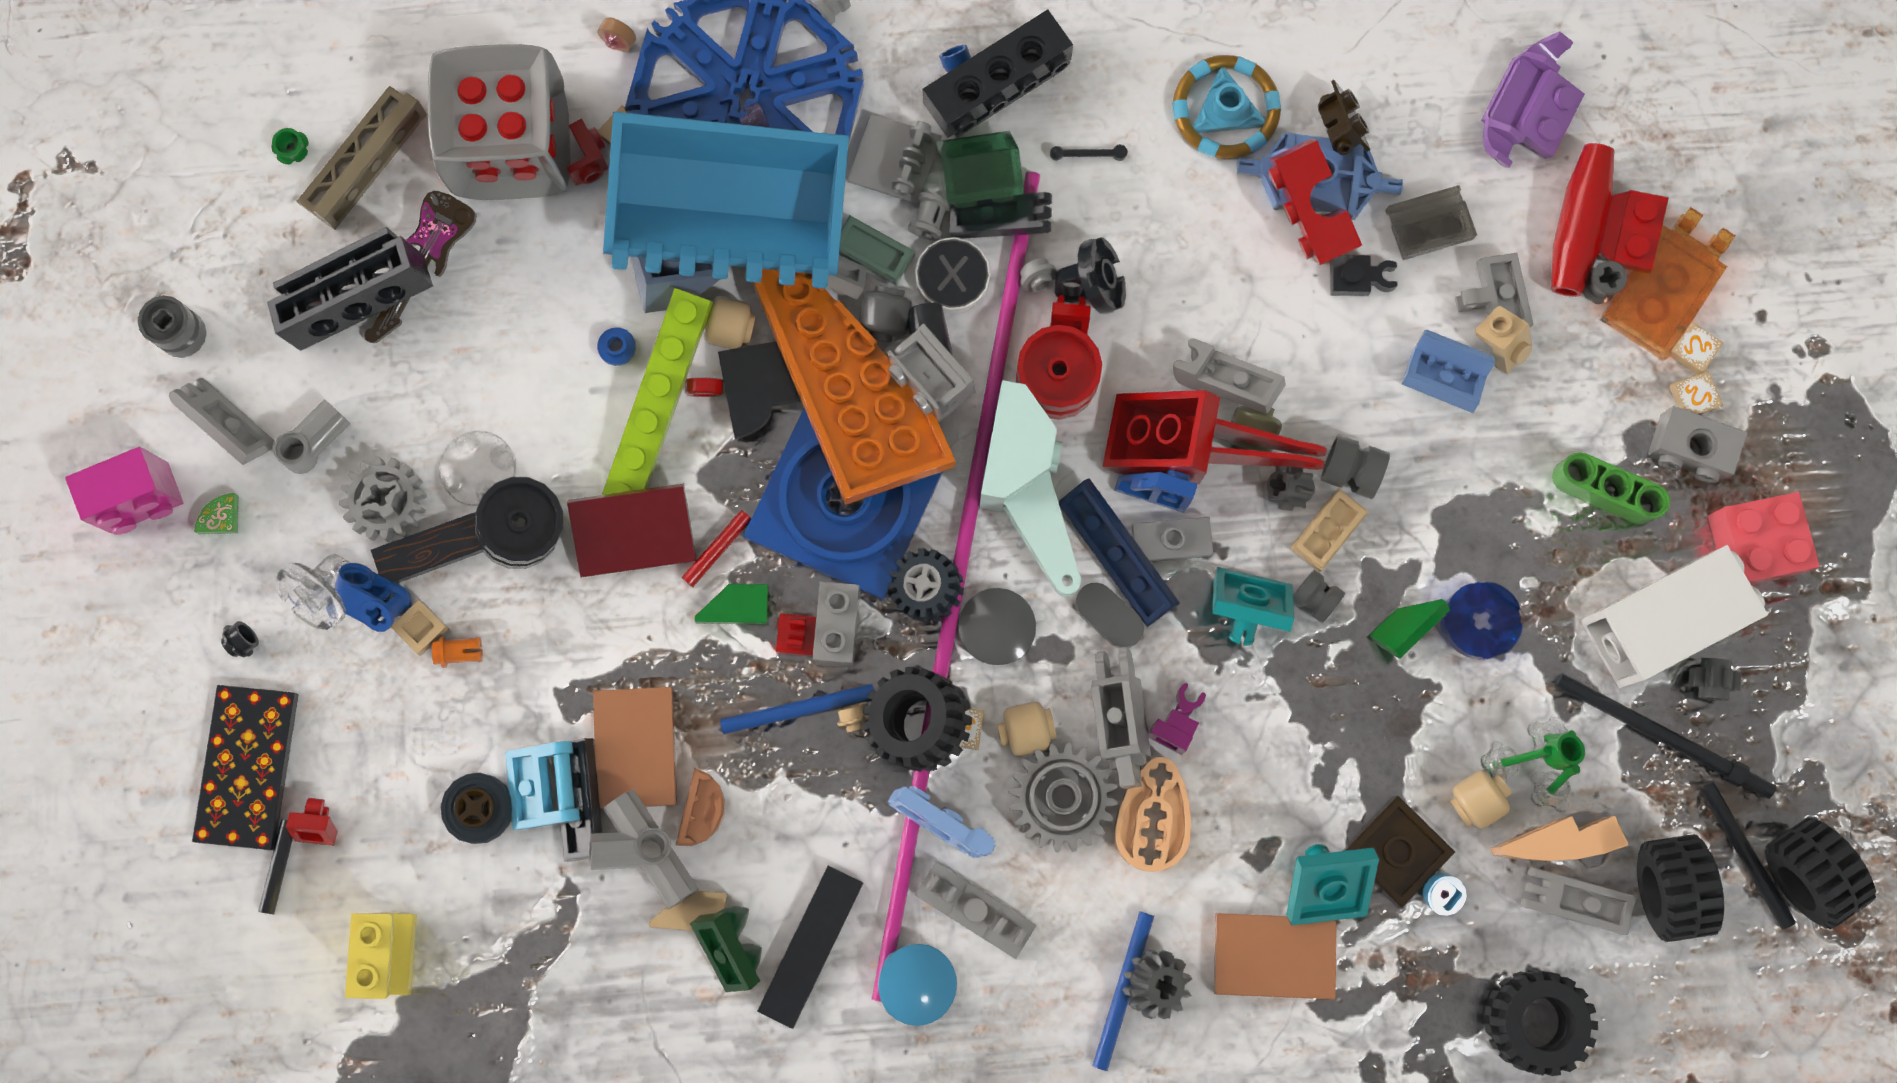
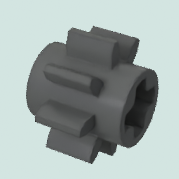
M1275 466L1276 471L1267 480L1268 499L1279 501L1278 509L1293 511L1294 507L1306 508V502L1315 493V485L1312 479L1314 475L1303 472L1304 468Z
M1701 658L1700 667L1690 668L1689 687H1697L1698 698L1729 701L1730 691H1740L1742 672L1731 670V660Z

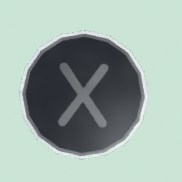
M957 237L939 239L927 246L918 258L915 270L917 290L928 303L941 304L943 312L947 313L965 312L974 307L987 293L991 276L989 262L982 250L969 240Z

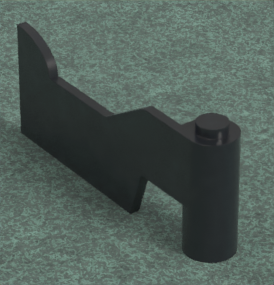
M923 303L910 308L907 322L910 336L922 324H925L953 356L942 305L939 303ZM776 341L718 352L735 439L746 437L762 428L769 420L773 406L801 402Z

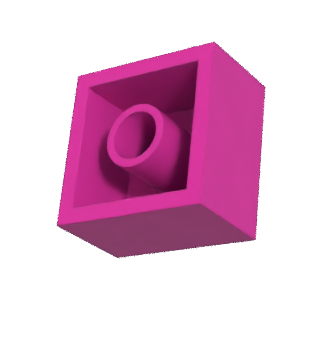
M140 446L65 477L80 520L114 535L128 533L137 527L136 523L148 518L152 520L164 518L173 513L172 508L184 504L169 463Z

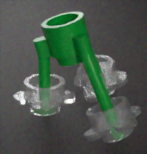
M1551 717L1548 722L1540 723L1533 721L1529 724L1527 732L1533 739L1534 748L1532 751L1517 755L1514 749L1509 746H1503L1500 741L1490 743L1489 752L1481 756V766L1492 778L1499 774L1506 785L1508 784V778L1515 777L1519 773L1520 763L1540 759L1544 760L1553 769L1563 770L1562 773L1536 771L1531 776V781L1534 783V792L1530 798L1537 807L1549 806L1558 812H1564L1568 809L1569 802L1566 798L1571 792L1568 779L1580 773L1578 764L1585 757V747L1581 739L1576 736L1575 731H1568L1561 718Z

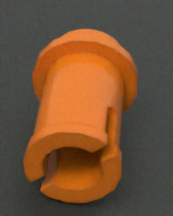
M440 637L439 641H432L433 664H441L442 668H447L449 663L482 662L483 650L466 651V649L482 647L481 637L446 640L445 637Z

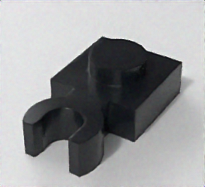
M1341 255L1330 260L1331 296H1369L1371 286H1375L1382 292L1394 291L1398 286L1397 281H1386L1382 276V272L1395 271L1397 262L1386 260L1378 266H1371V256Z

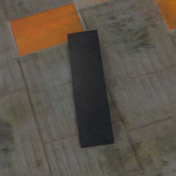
M829 865L827 866L757 1012L794 1029L864 882Z

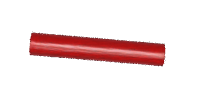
M740 510L681 578L693 588L751 521V517L743 510Z

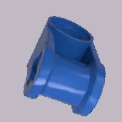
M347 563L341 566L338 571L331 604L337 611L364 623L372 630L384 632L392 627L397 616H402L412 606V599L409 592L403 586L380 576L367 566L359 563Z

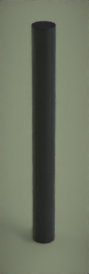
M1714 781L1700 787L1699 790L1780 928L1783 930L1796 924L1794 917Z

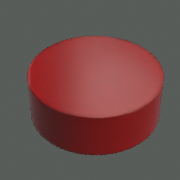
M688 378L685 381V394L691 397L721 396L723 394V380L718 378Z

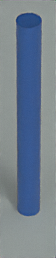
M873 684L723 718L720 719L723 734H728L869 701L872 699L867 696L871 690H874Z
M1139 911L1092 1066L1108 1071L1130 996L1125 995L1122 989L1131 984V980L1127 979L1123 973L1135 970L1132 958L1138 957L1142 959L1154 920L1153 915Z

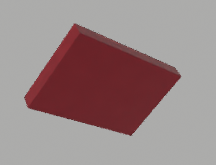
M684 483L570 499L567 501L580 578L696 561L697 557Z

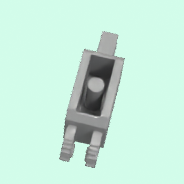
M1128 646L1118 650L1121 676H1111L1110 660L1105 651L1095 654L1097 680H1093L1091 685L1099 750L1102 758L1109 761L1110 770L1117 769L1120 787L1125 789L1142 787L1140 766L1146 765V757L1151 756L1141 679L1135 677L1132 653Z

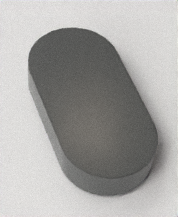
M1089 583L1078 592L1075 601L1078 614L1112 646L1119 649L1128 646L1131 648L1139 642L1144 632L1141 617L1110 588L1101 583Z

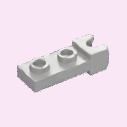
M1194 338L1188 340L1192 362L1176 360L1173 364L1174 377L1179 384L1193 390H1207L1215 395L1264 414H1268L1286 386L1284 376L1215 351L1213 345Z

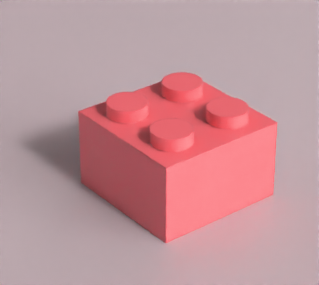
M1799 492L1727 506L1707 515L1716 550L1728 545L1731 551L1737 553L1743 561L1745 567L1744 574L1751 585L1800 575L1820 567Z

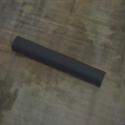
M281 819L258 910L261 913L275 914L293 841L286 828L287 820Z

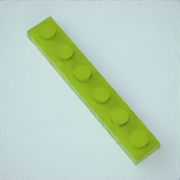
M674 288L602 495L648 488L713 305L712 301Z

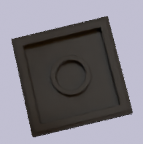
M1395 796L1343 850L1374 848L1379 857L1374 884L1398 908H1403L1426 884L1429 878L1455 853L1399 796Z

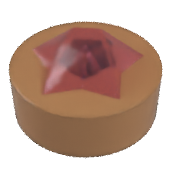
M605 18L597 30L599 37L608 48L629 52L636 41L634 31L628 25L615 18Z

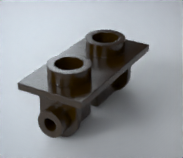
M1333 79L1331 83L1334 92L1323 95L1318 103V111L1324 126L1328 129L1326 131L1332 148L1340 155H1347L1351 153L1354 147L1361 144L1368 152L1370 147L1365 135L1370 131L1362 116L1355 111L1360 108L1358 100L1349 88L1343 91Z

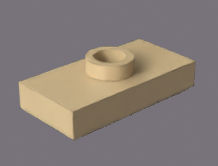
M1338 488L1289 549L1320 573L1369 511Z

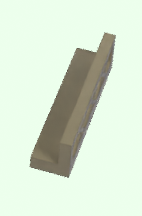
M389 86L296 202L336 230L426 117L427 113L420 102L407 92L402 95ZM393 100L398 102L385 118L384 111ZM374 132L362 147L361 139L366 133ZM351 161L340 176H338V168L341 164ZM328 190L316 206L311 203L320 191Z

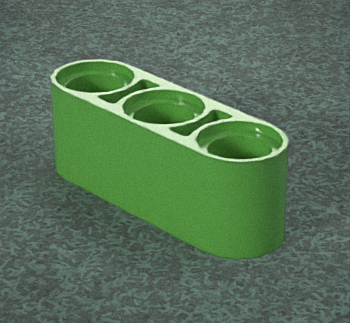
M1573 453L1558 463L1553 470V483L1563 493L1635 524H1648L1664 515L1670 507V496L1666 489L1660 485L1586 453ZM1569 465H1573L1580 470L1582 475L1581 481L1571 478L1568 473ZM1605 480L1612 482L1616 486V497L1610 496L1605 491ZM1641 496L1647 497L1652 502V513L1647 512L1641 506Z

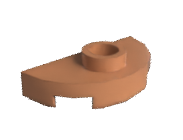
M694 768L676 846H694L707 841L718 831L725 816V798L721 786L710 774Z

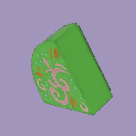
M229 493L210 501L200 512L194 532L197 534L238 533L239 496L235 493Z

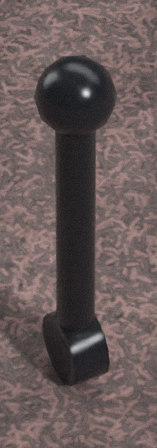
M1121 144L1116 145L1114 149H1062L1060 146H1054L1050 150V157L1055 161L1061 160L1063 157H1113L1117 161H1123L1127 156L1128 150Z

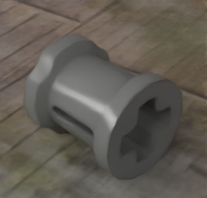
M1614 261L1600 263L1590 273L1582 292L1585 298L1595 304L1609 302L1615 294L1619 293L1626 286L1627 273L1624 267Z

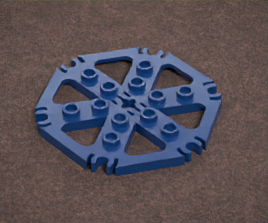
M683 0L673 3L675 10L680 12L682 16L679 17L672 8L668 7L665 10L667 17L672 21L669 26L662 27L655 20L651 23L658 37L651 34L647 28L626 101V112L813 132L786 106L829 94H836L843 100V106L835 134L847 135L850 141L864 88L862 69L851 71L846 66L857 62L858 55L854 51V45L805 0H789L788 2L787 0ZM735 7H741L747 11L735 59L698 26V22L703 16ZM796 20L803 23L827 47L826 53L774 67L784 27L790 21ZM665 55L674 57L704 85L655 100H651L648 96L656 63L660 57ZM749 82L751 96L754 99H747L741 111L740 100L736 93L743 94ZM752 110H755V111H754V114H753V118H750V117H751Z

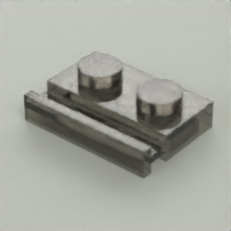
M1460 185L1395 203L1386 208L1385 212L1386 215H1389L1392 224L1391 229L1402 260L1475 239L1477 232L1467 204L1462 199Z

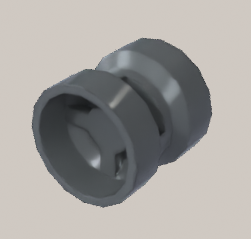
M1314 569L1297 589L1293 598L1295 604L1299 607L1306 606L1308 609L1310 608L1312 610V617L1323 623L1340 603L1345 592L1337 586L1329 587L1324 582V576Z

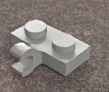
M1518 253L1480 258L1476 264L1482 288L1462 290L1461 295L1455 297L1458 312L1470 311L1486 306L1489 316L1496 307L1502 306L1529 323V326L1532 327L1534 324Z

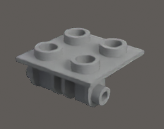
M871 113L847 182L918 204L919 193L923 192L942 135L930 132L931 125L923 121H917L916 126H910Z

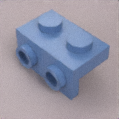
M1424 330L1411 353L1402 385L1474 413L1479 405L1486 378L1493 368L1496 358L1430 330Z

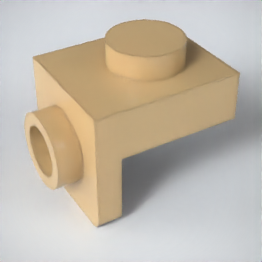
M1502 306L1496 307L1475 329L1476 337L1492 346L1493 356L1496 358L1495 367L1506 374L1516 365L1524 363L1532 351L1529 323Z

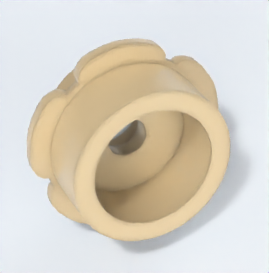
M860 702L838 709L840 721L837 722V725L846 726L847 732L863 729L862 722L868 721V716L863 714L864 705L868 706V703Z

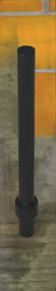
M1561 673L1558 677L1555 687L1722 774L1723 780L1736 787L1743 785L1767 799L1774 795L1777 786L1750 772L1749 766L1736 759L1729 761L1564 673Z

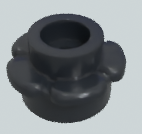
M237 621L232 626L226 625L223 628L221 644L228 654L233 657L240 656L243 658L246 656L250 657L253 654V649L258 646L259 640L255 632L247 624Z

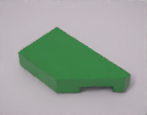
M728 584L695 615V623L768 625V584Z

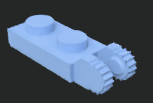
M914 786L909 788L902 787L894 790L889 798L888 805L964 854L968 853V856H972V858H979L980 856H988V854H992L991 852L994 851L996 846L994 843L996 841L993 840L994 837L987 834V831L981 827L969 829L961 823L963 818L956 812L942 807L940 810L928 802L930 796L921 789Z

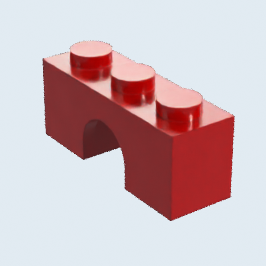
M1306 140L1269 158L1273 166L1268 169L1270 179L1276 190L1283 189L1288 202L1283 204V208L1291 225L1297 223L1303 237L1299 238L1298 242L1307 260L1313 258L1314 262L1322 265L1362 246L1347 210L1339 208L1328 214H1317L1312 208L1310 196L1313 188L1320 181L1333 176L1318 140Z

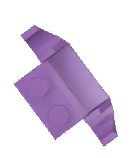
M1561 32L1552 34L1534 43L1517 57L1512 58L1481 119L1484 123L1483 142L1486 152L1504 168H1510L1513 161L1509 159V154L1513 145L1518 143H1524L1544 159L1553 157L1585 93L1558 74L1561 67L1556 61L1573 44V41Z

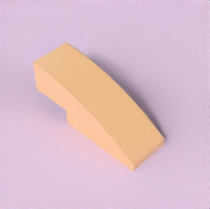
M1573 816L1556 819L1491 847L1490 850L1493 856L1543 862L1582 859L1602 855L1629 846L1616 816L1602 817L1579 828Z

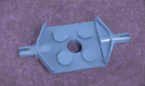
M1284 132L1267 157L1263 156L1261 161L1243 159L1241 157L1238 159L1237 174L1256 175L1262 178L1263 186L1273 210H1277L1279 205L1283 206L1288 201L1283 189L1276 190L1270 179L1268 169L1273 166L1269 158L1309 139L1318 140L1333 175L1327 180L1320 181L1313 188L1310 202L1314 210L1332 212L1343 208L1352 215L1351 220H1355L1374 193L1383 192L1401 195L1403 189V179L1382 177V172H1378L1371 152H1367L1361 144L1354 147L1351 153L1340 155L1333 150L1330 139L1324 137Z

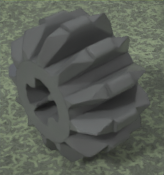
M1147 950L1144 953V959L1132 958L1135 970L1123 973L1127 979L1131 980V984L1122 989L1125 995L1132 997L1129 1002L1131 1008L1137 1011L1141 1010L1142 1015L1149 1019L1156 1018V1016L1162 1019H1170L1172 1010L1177 1012L1183 1011L1180 1000L1182 997L1188 998L1192 996L1184 988L1193 979L1189 974L1183 972L1186 966L1183 960L1174 959V955L1165 950L1159 951V953L1154 950ZM1159 980V986L1156 989V983Z

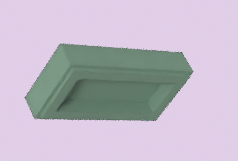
M849 215L841 229L839 255L867 267L869 272L897 286L914 258L915 251Z

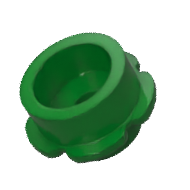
M284 128L273 136L271 148L272 152L277 155L279 162L290 165L294 161L301 162L308 154L306 148L309 145V141L304 133L297 132L291 128ZM293 144L294 148L288 150V145Z

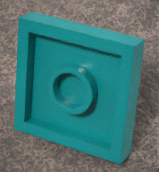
M1217 567L1213 580L1212 614L1235 619L1229 638L1240 645L1243 634V637H1245L1243 646L1253 645L1258 624L1291 632L1295 618L1293 584Z
M1316 844L1305 851V856H1297L1286 912L1291 926L1366 917L1379 857L1374 848L1330 853L1326 845Z

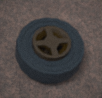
M480 772L466 774L453 781L444 792L440 805L441 818L448 832L459 841L470 844L488 843L501 836L510 825L512 818L511 796L507 786L495 776Z

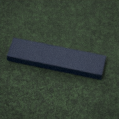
M1090 478L1082 481L1058 501L1061 509L1147 627L1180 604Z

